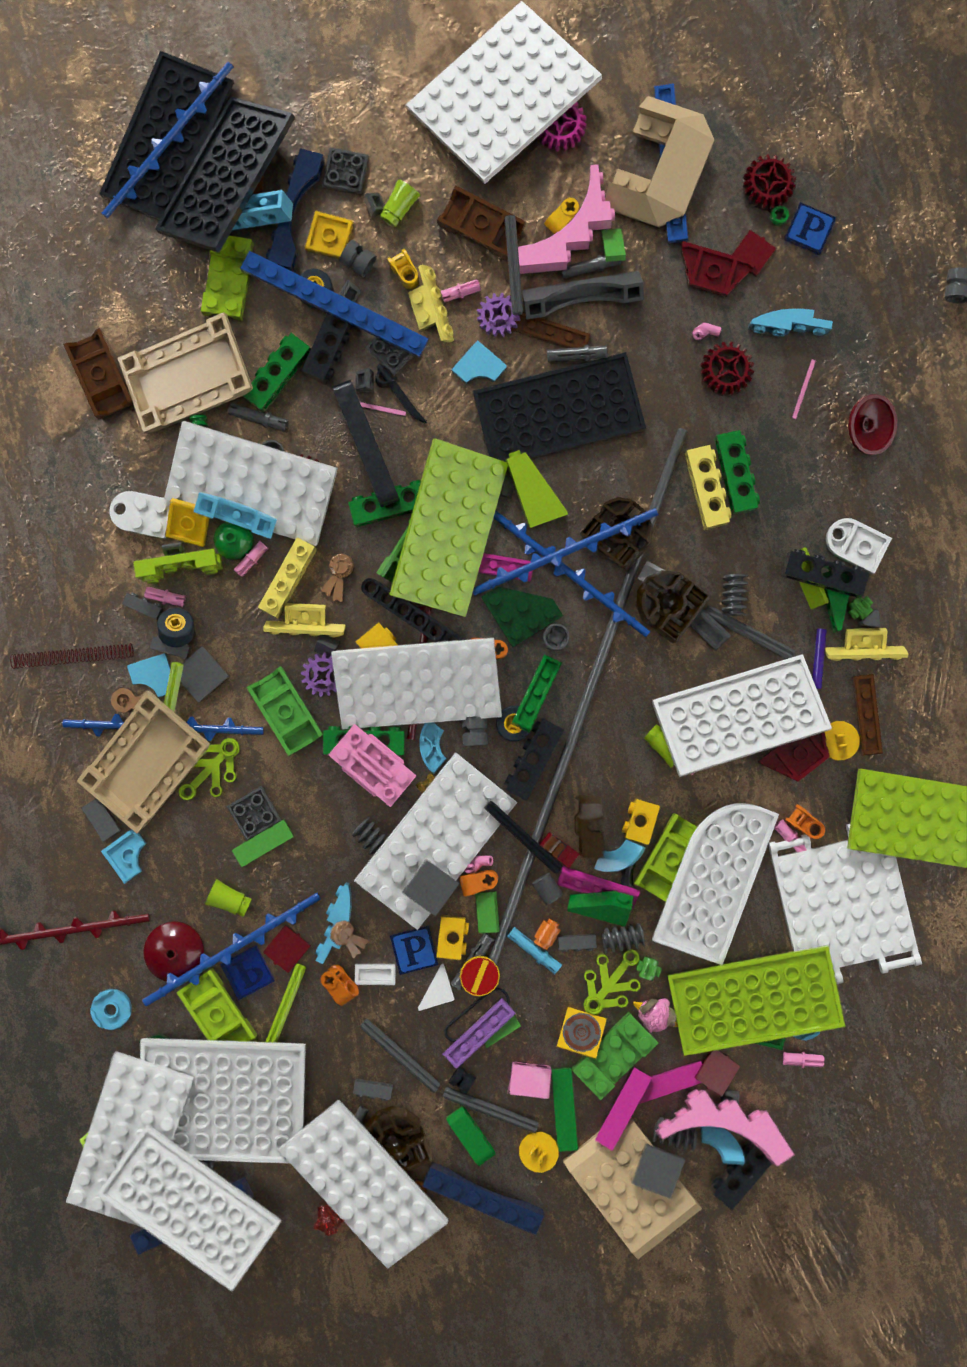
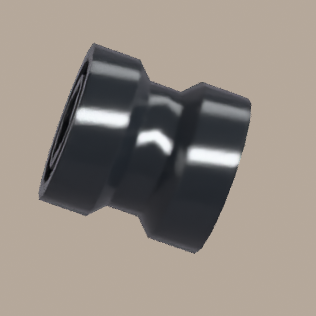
M460 1066L452 1074L448 1083L452 1086H457L460 1092L466 1094L475 1082L476 1077L472 1074H467L465 1069Z

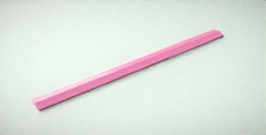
M811 360L792 416L794 419L797 418L815 360Z
M360 402L364 408L406 415L405 411Z

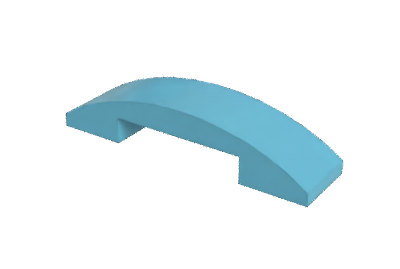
M201 492L198 495L193 511L212 519L215 517L252 530V533L269 539L272 538L277 522L276 518L251 507Z

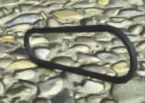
M495 988L493 990L504 993L507 998V1004H510L509 995L505 990L501 988ZM487 995L481 996L445 1027L444 1035L449 1041L455 1042L457 1039H452L448 1036V1028Z

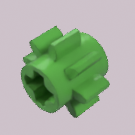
M868 596L855 598L848 605L851 608L848 613L854 619L860 617L863 620L873 611L871 608L873 601Z
M644 956V960H639L636 966L637 971H640L639 977L653 981L654 976L659 977L662 970L658 966L659 961Z

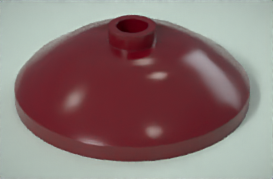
M870 394L862 397L857 401L850 413L848 422L849 436L858 451L867 455L880 454L891 445L895 438L897 414L893 404L882 395Z
M178 921L166 922L156 927L147 937L143 952L146 966L155 977L167 982V975L169 973L180 977L200 964V955L204 953V944L199 933L190 925ZM169 950L174 952V957L168 955Z

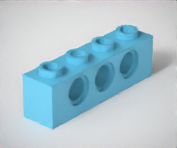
M283 190L253 194L232 230L289 222L292 219L293 203Z

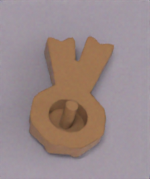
M341 553L332 557L329 564L332 576L321 589V592H326V595L330 596L334 589L333 601L339 600L343 602L344 578L351 575L354 563L350 556Z
M120 688L112 694L111 704L116 711L127 713L135 709V705L142 696L136 697L130 689Z
M339 921L332 928L330 939L338 946L345 945L349 956L355 958L357 954L361 953L355 945L365 949V944L369 940L353 934L354 928L348 921Z

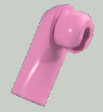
M702 323L693 330L692 336L695 340H701L708 334L719 337L721 327Z
M475 856L464 871L467 874L477 872L482 866H492L493 857Z

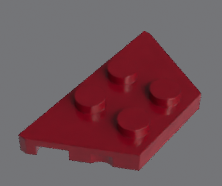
M683 241L681 245L688 286L725 297L729 295L756 264L754 261Z
M825 732L777 746L758 760V762L799 782L830 757L828 747L826 746Z

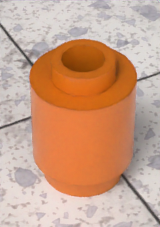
M550 918L548 921L543 920L534 936V943L548 950L549 946L552 947L561 931L558 928L560 924Z

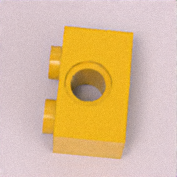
M638 799L630 802L627 812L630 814L628 821L624 822L622 833H625L624 837L649 845L660 806ZM642 815L645 818V823L643 826L638 827L635 824V818Z
M441 915L437 957L461 960V955L466 954L467 943H463V935H468L469 923L465 922V917ZM451 932L457 933L459 936L458 941L450 942L447 938L448 934Z

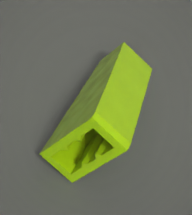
M520 450L510 453V458L505 460L508 464V469L528 527L531 528L568 515L567 510L527 453H521Z

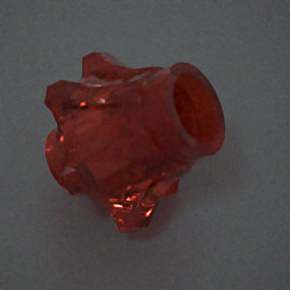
M329 1205L318 1207L317 1220L313 1228L314 1230L325 1232V1236L337 1234V1229L345 1220L341 1219Z

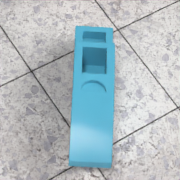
M783 309L752 319L748 329H753L755 333L770 332L777 337L788 335L791 328L796 332L810 331L814 335L824 336L832 329L833 321L813 318L814 310Z
M347 882L344 886H339L335 894L338 898L335 904H330L326 912L329 915L327 921L333 923V926H328L324 934L327 939L324 944H319L315 952L318 955L316 961L321 964L325 962L332 946L340 949L342 946L336 945L330 939L331 930L334 925L343 920L350 922L352 894L350 884Z

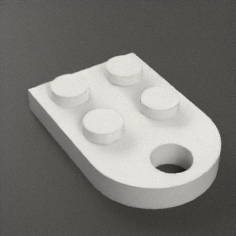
M125 491L113 499L110 505V517L113 523L124 531L166 540L165 535L170 501L158 496ZM119 504H124L126 507L125 512L118 515L116 507Z
M851 518L836 521L829 527L826 534V544L833 555L854 566L862 567L871 574H875L892 539ZM834 529L842 531L843 536L841 539L838 540L833 537Z

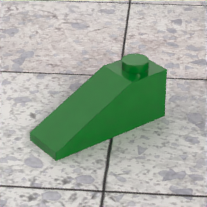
M830 572L822 573V575L828 578ZM842 573L841 580L844 583L849 582V577L847 574ZM824 589L829 603H826L833 633L842 630L849 596Z
M616 891L570 895L567 911L626 927L632 909L633 896Z

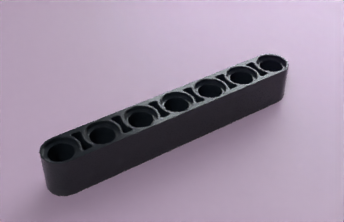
M351 380L332 386L381 508L399 501V496Z
M367 578L362 582L361 590L366 596L434 642H448L453 637H456L458 641L466 640L408 600L392 596V601L386 604L384 598L390 593L391 589L380 581ZM371 583H375L376 589L370 593L368 587ZM407 604L409 610L405 615H402L400 609L403 605ZM423 615L425 622L423 625L418 626L417 618ZM439 626L441 628V635L435 637L433 629Z

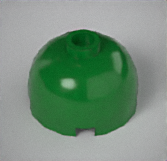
M224 522L218 526L214 533L215 549L228 560H241L253 548L254 537L249 529Z

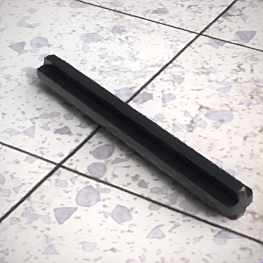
M489 801L485 805L484 809L553 873L557 874L561 871L562 865L493 801Z

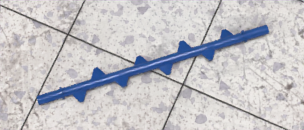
M227 62L218 74L213 76V80L210 83H199L202 93L187 111L175 110L178 122L163 140L154 138L151 140L154 150L140 167H128L131 178L117 195L113 196L112 201L102 211L101 214L108 219L119 204H122L124 198L135 200L137 196L134 186L149 169L157 171L160 169L157 159L172 141L180 143L184 141L181 130L195 113L205 114L207 112L204 102L222 84L224 78L234 68L231 63Z
M654 508L638 516L634 515L635 517L613 527L602 523L599 533L579 542H576L571 537H567L565 548L544 557L534 553L532 554L531 563L510 572L499 567L497 577L474 587L473 595H478L491 588L495 589L496 586L516 577L525 583L528 581L530 571L548 563H553L559 567L561 566L562 557L585 547L594 553L597 551L599 541L619 532L630 536L633 526L640 525V523L658 516V512Z
M495 510L493 518L503 525L504 529H508L526 543L525 554L537 552L544 557L555 552L556 548L554 546L544 548L526 534L527 524L525 522L516 526L511 520H508ZM562 561L561 566H555L553 575L557 577L565 574L584 589L583 599L585 601L596 598L614 612L612 620L614 623L624 620L628 623V626L633 627L645 638L651 632L639 623L635 617L633 618L614 603L613 592L602 594L585 580L586 570L584 568L573 571Z
M115 714L111 721L64 719L62 725L65 728H83V730L91 728L95 735L99 737L104 729L119 730L124 722L119 714ZM190 717L187 721V724L197 733H204L207 741H211L216 733L241 734L242 736L244 734H264V727L235 726L232 718H227L223 725H198L194 717Z
M315 893L304 901L298 902L296 906L278 917L268 913L265 925L245 937L234 933L232 945L213 957H209L204 953L201 954L200 964L182 976L177 977L169 973L167 975V985L159 987V990L142 999L144 1005L147 1007L161 997H165L166 994L187 981L198 985L200 973L220 961L226 965L231 964V954L252 941L260 945L265 944V933L285 921L292 925L296 924L297 914L301 911L304 912V909L321 900L319 894Z

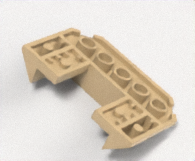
M648 96L639 106L640 115L634 127L633 135L665 145L653 178L649 180L617 169L613 182L608 183L605 201H610L611 209L614 208V211L618 214L660 227L674 218L685 215L713 146L714 137L703 114Z

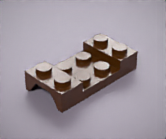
M455 185L444 212L437 219V225L453 234L457 232L490 249V253L506 261L508 260L505 217L513 214ZM515 216L518 241L525 228L526 221Z
M100 328L96 329L92 336L79 342L63 344L94 416L98 420L134 405L128 387L111 353L108 341Z

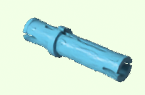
M516 927L507 935V938L515 942L537 960L536 963H541L554 975L562 966L561 963L548 954L547 950L540 948Z

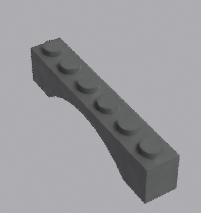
M639 271L521 290L526 319L544 317L562 307L580 302L605 300L629 303L644 300L643 280Z

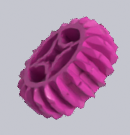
M578 102L566 111L574 120L563 113L560 116L562 122L560 130L558 125L560 117L548 127L556 135L551 134L546 129L537 137V139H542V145L549 143V150L556 146V151H559L560 147H563L564 151H566L567 145L573 148L575 146L574 142L579 143L581 141L580 137L585 135L584 129H586L587 124L585 123L586 115H582L584 110L583 108H578ZM564 132H571L568 135L562 136Z

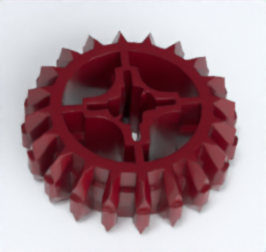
M769 154L765 156V159L760 156L757 161L753 160L750 164L751 166L746 168V174L743 176L745 181L742 186L747 188L744 191L745 195L750 194L748 200H755V206L761 203L762 209H765L766 205H768L771 210L774 204L781 206L782 202L784 204L788 202V197H792L793 190L796 188L794 182L797 179L796 176H792L795 172L794 169H788L791 165L790 162L783 163L784 157L779 161L777 160V155H774L772 159H770ZM769 169L768 173L756 174L761 170ZM769 177H770V181H772V182H771L772 184H771L770 187L768 188L769 183H767V182H768V179H769ZM773 190H783L778 194L770 195V192Z
M722 342L721 348L718 344H715L713 346L714 350L709 348L707 351L708 355H704L702 358L705 362L700 364V367L704 368L700 374L707 375L703 382H710L707 388L710 389L714 386V393H717L720 389L722 396L725 395L726 390H728L730 396L733 395L734 390L740 393L741 388L745 389L748 386L746 382H751L752 378L750 375L754 374V370L750 369L754 366V362H748L752 356H745L747 349L745 348L741 351L739 350L741 345L738 344L735 348L733 347V342H730L728 347L725 342ZM720 355H731L733 358L726 359L723 356L720 357ZM713 360L716 362L719 370L716 376L712 371ZM738 362L742 366V376L738 374L739 372L736 369ZM733 363V365L731 366V369L725 371V372L722 374V372H723V370H724V367L726 368L727 366H730V365ZM723 378H728L731 381L734 380L735 382L725 383L720 380Z

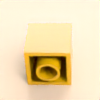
M377 623L356 641L361 649L398 646L395 642L397 640L387 627L384 629L380 623Z

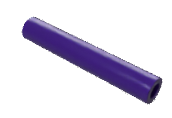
M819 628L816 633L812 675L816 689H822L827 629Z

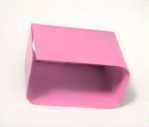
M512 1061L508 1092L510 1090L512 1095L549 1098L551 1067L548 1065Z

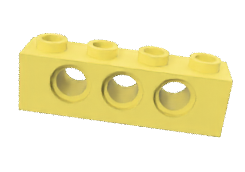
M710 445L687 450L684 456L703 529L708 530L727 525L732 516L730 508L726 507L725 504L727 499L725 489L721 488L720 480H722L721 472L715 466L714 461H717L715 450H711ZM706 464L709 471L706 473L700 471L699 465ZM711 483L714 490L712 492L706 491L704 484ZM709 503H717L718 511H712L709 508Z
M298 537L296 538L258 608L279 619L285 604L288 603L317 551L313 545Z

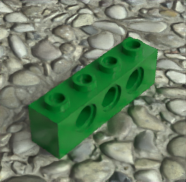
M293 333L283 337L276 352L273 351L267 359V364L264 367H260L255 373L256 377L251 383L253 389L243 395L246 401L263 413L302 366L311 351L310 346ZM286 353L293 354L290 360L283 359ZM273 369H281L279 375H271ZM261 384H268V389L261 392L259 391V386Z
M740 430L716 435L714 442L731 515L755 511L758 508V504H760V498L758 493L754 491L755 477L753 473H750L749 469L751 460L749 454L745 452V436L741 435ZM729 449H735L738 452V457H731ZM733 469H741L742 477L735 476ZM738 488H745L747 496H741L738 493Z
M421 480L412 481L406 487H402V485L395 486L400 500L395 502L393 507L385 506L381 508L375 492H372L371 496L365 498L363 495L353 497L352 501L348 502L354 526L358 528L412 513ZM407 493H412L415 496L412 502L404 500V496ZM370 503L376 505V509L372 513L365 511L366 506Z
M328 726V730H323V754H330L339 743V738L345 735L352 726H349L348 730H340L341 726ZM369 727L368 731H364L368 735H374L378 740L381 736L387 735L390 739L387 747L396 755H405V731H401V727H389V731H381V727Z

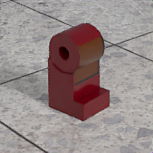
M551 832L539 844L568 868L580 855L579 852Z

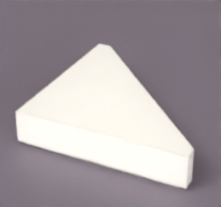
M444 963L440 965L418 1006L419 1011L455 1000Z

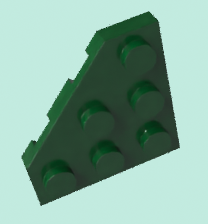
M499 586L481 597L512 648L563 617L562 612L552 598Z

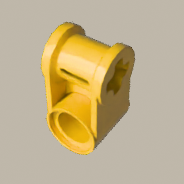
M574 198L565 199L547 218L544 225L554 234L561 231L578 213V201ZM567 207L569 209L574 207V211L570 210L569 212H567Z
M402 249L398 255L387 258L391 269L405 289L413 290L418 287V272L405 249ZM408 275H413L415 277L411 281L405 280V278Z

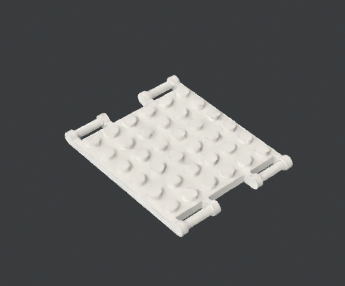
M847 824L846 830L849 837L850 824ZM805 834L801 835L797 840L793 839L790 842L782 841L775 843L773 841L768 843L793 951L828 945L836 984L843 983L840 967L877 959L882 974L888 973V970L913 964L915 966L922 965L896 856L847 849L848 840L811 848L810 837ZM804 845L807 851H802V853L794 852L778 856L779 850ZM908 951L911 953V957L890 962L885 961L887 956Z

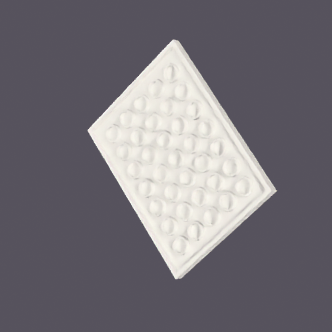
M521 1L410 100L406 107L485 184L602 79V74Z
M142 1038L140 1041L141 1060L194 1077L173 1143L197 1160L290 1163L281 1154L279 1149L304 1128L306 1044Z

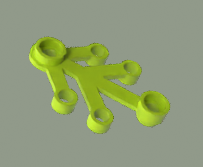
M227 738L221 744L210 745L204 754L207 752L220 753L214 759H199L194 767L205 768L190 784H184L179 788V796L184 800L194 798L196 789L211 773L212 787L210 794L213 797L221 796L223 788L220 786V764L226 758L224 779L227 782H234L237 779V774L234 771V757L239 753V743L235 739ZM229 744L233 746V751L228 752L226 749ZM228 773H233L234 778L232 780H228ZM215 787H218L220 789V793L218 795H215L213 792V789ZM187 788H190L192 791L189 796L185 794Z
M627 949L624 951L623 961L610 978L607 967L609 959L605 954H599L596 962L600 969L602 988L597 994L594 983L596 973L593 970H587L584 973L589 995L584 1001V1009L587 1013L593 1015L600 1014L603 1008L616 1006L624 1008L628 1005V999L623 994L618 995L615 999H604L608 993L628 990L636 992L641 986L640 982L634 978L630 979L629 982L616 983L629 966H634L639 962V954L636 950L631 949L629 951ZM629 953L634 954L633 960L627 959ZM605 957L606 962L603 964L599 963V958ZM588 973H593L594 977L593 979L589 980L586 978V975ZM637 982V988H631V983ZM620 998H625L626 1001L624 1004L621 1005L618 1003V1000ZM596 1001L597 1007L591 1008L590 1003Z

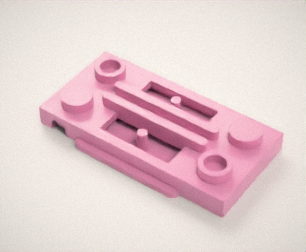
M356 724L350 728L329 754L332 759L342 766V770L371 795L374 797L378 796L390 807L417 776L404 765V761L374 735L365 733Z

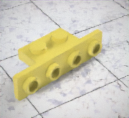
M420 265L418 268L424 285L408 292L419 330L424 331L436 325L441 341L452 342L454 341L453 329L447 319V310L442 303V294L437 287L435 272L430 266Z
M286 603L285 621H266L263 629L264 632H269L270 634L289 633L290 635L309 634L310 636L329 635L330 637H339L344 635L345 624H327L326 605Z
M886 628L846 629L844 647H825L827 658L833 661H840L842 659L857 661L862 658H870L872 660L891 658L900 660L908 657V652L904 646H886L888 633Z

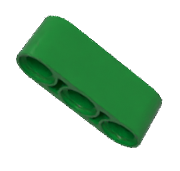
M461 1106L446 1117L448 1124L478 1166L496 1155L493 1147L464 1106Z

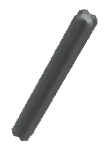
M508 215L505 217L512 314L520 315L523 313L516 217Z
M712 606L706 607L705 611L719 624L786 659L794 656L795 651Z
M364 1020L360 1028L430 1091L434 1093L439 1089L440 1083L370 1020Z
M446 1087L443 1093V1098L524 1130L536 1133L539 1123L535 1120L468 1094H463L455 1089Z

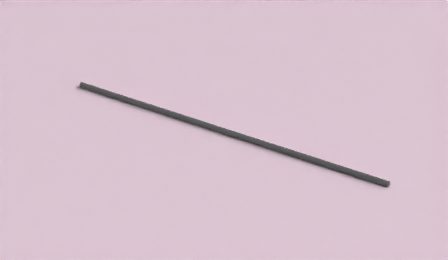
M678 428L649 510L656 508L659 513L688 432L685 429ZM657 516L650 519L653 527ZM640 537L636 545V548H638L639 550L646 543ZM644 552L627 571L615 604L623 610ZM612 612L532 835V838L538 844L542 840L619 622L614 623L612 621L614 612ZM528 849L501 921L500 932L496 935L489 955V959L493 960L496 965L535 859V855Z

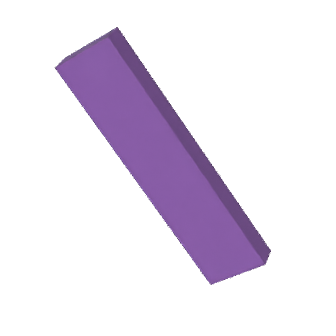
M501 998L444 1051L443 1055L457 1069L509 1021L516 1012Z

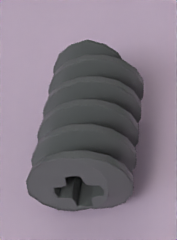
M729 574L723 577V580L728 582L722 585L724 589L728 590L722 593V596L727 598L722 600V604L727 606L721 609L723 613L731 616H747V614L741 612L747 606L741 603L748 599L742 596L743 593L748 592V590L742 588V586L748 584L747 581L743 580L748 575Z
M368 817L354 829L352 836L360 835L358 843L365 841L363 848L371 847L368 853L371 855L376 853L385 842L383 840L386 834L378 835L380 828L372 829L375 822L367 823L370 818Z
M640 923L636 924L635 930L632 924L628 925L627 931L624 926H620L619 932L613 926L611 933L607 927L604 928L602 942L605 954H607L608 947H610L613 953H615L616 946H618L621 952L624 945L627 946L629 951L632 944L635 945L636 949H639L640 943H642L645 948L644 933Z
M660 1117L655 1124L653 1132V1142H655L656 1138L659 1137L656 1133V1130L659 1129L658 1124L664 1121V1118ZM696 1127L677 1131L664 1139L659 1138L660 1144H663L664 1140L667 1139L668 1146H671L672 1142L675 1141L676 1148L679 1147L680 1143H683V1149L685 1150L688 1145H691V1151L694 1152L698 1132Z

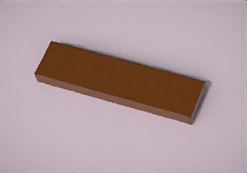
M525 312L519 315L520 321H515L517 328H510L512 331L564 348L584 347L588 345L591 336L590 333L541 317L526 319Z
M874 674L852 676L861 756L883 754Z

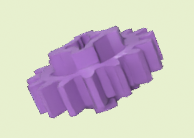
M493 293L492 299L486 296L487 302H480L482 309H477V313L480 315L477 317V320L481 323V329L486 328L487 335L493 332L494 337L498 333L504 337L505 331L511 334L510 328H517L515 321H520L519 315L511 314L510 317L507 314L508 308L512 312L511 296L509 295L504 298L503 293L499 297ZM486 313L490 316L489 322L486 321Z
M317 653L315 654V660L311 657L308 658L310 664H303L306 671L301 672V675L306 677L302 680V683H308L306 690L312 688V694L314 695L318 691L320 697L323 696L324 692L328 696L331 695V690L337 692L336 683L332 678V671L334 670L332 655L327 658V654L323 653L320 658ZM318 662H327L330 665L322 666ZM311 668L314 671V678L312 680L310 678ZM330 669V671H328L326 674V678L323 677L322 679L320 678L319 680H316L321 674L320 671L324 672ZM318 683L325 684L326 688H321L316 685Z

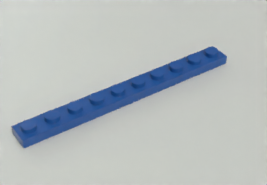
M251 251L248 252L240 268L241 271L418 358L421 357L429 341L428 338Z

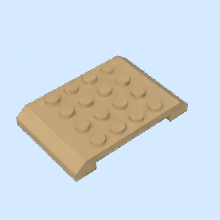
M223 312L206 320L207 323L139 352L132 351L118 357L144 433L155 432L188 419L190 416L200 414L241 397L253 389L226 313Z
M147 691L135 705L134 711L95 761L85 769L77 782L135 833H139L151 821L207 751L210 743L153 693Z
M631 1117L613 1151L595 1141L599 1133L597 1132L578 1147V1150L573 1151L564 1158L563 1162L632 1254L639 1259L702 1208L679 1178L671 1199L632 1184V1179L645 1144L652 1145V1143Z

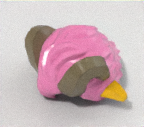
M653 998L645 1002H633V1005L639 1010L638 1017L641 1025L649 1033L660 1032L667 1027H678V1024L675 1022V1011L669 1007L670 1001L668 999L657 1000Z

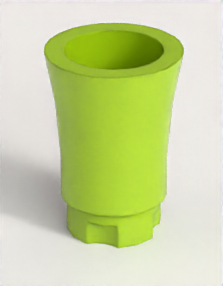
M398 179L393 192L383 207L380 217L389 225L396 227L411 206L421 196L420 193L406 182Z
M656 724L644 739L650 743L649 745L672 768L674 766L673 759L662 729Z
M216 879L205 905L228 911L234 915L237 913L244 917L252 899Z

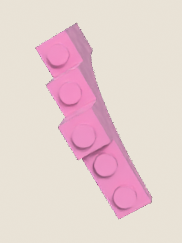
M590 165L588 193L582 207L572 221L548 239L518 247L520 274L567 270V262H571L570 251L589 249V242L593 241L592 230L611 229V222L615 221L614 208L611 209L610 201H605V191H601L600 185L603 184V172H599L598 165Z
M695 1089L687 1095L688 1099L685 1100L688 1109L685 1107L675 1113V1118L671 1121L669 1119L662 1121L658 1124L659 1129L656 1130L659 1138L664 1139L677 1131L691 1127H721L736 1132L751 1141L774 1166H779L794 1155L767 1111L755 1110L748 1115L750 1119H747L737 1102L734 1100L729 1101L728 1099L718 1105L719 1109H717L705 1090L699 1091Z

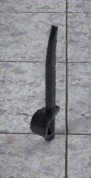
M379 364L377 366L378 372L375 376L376 385L381 388L389 385L409 414L418 421L427 423L395 381L397 377L392 378L387 369H384V365ZM380 374L386 382L381 381L378 375Z

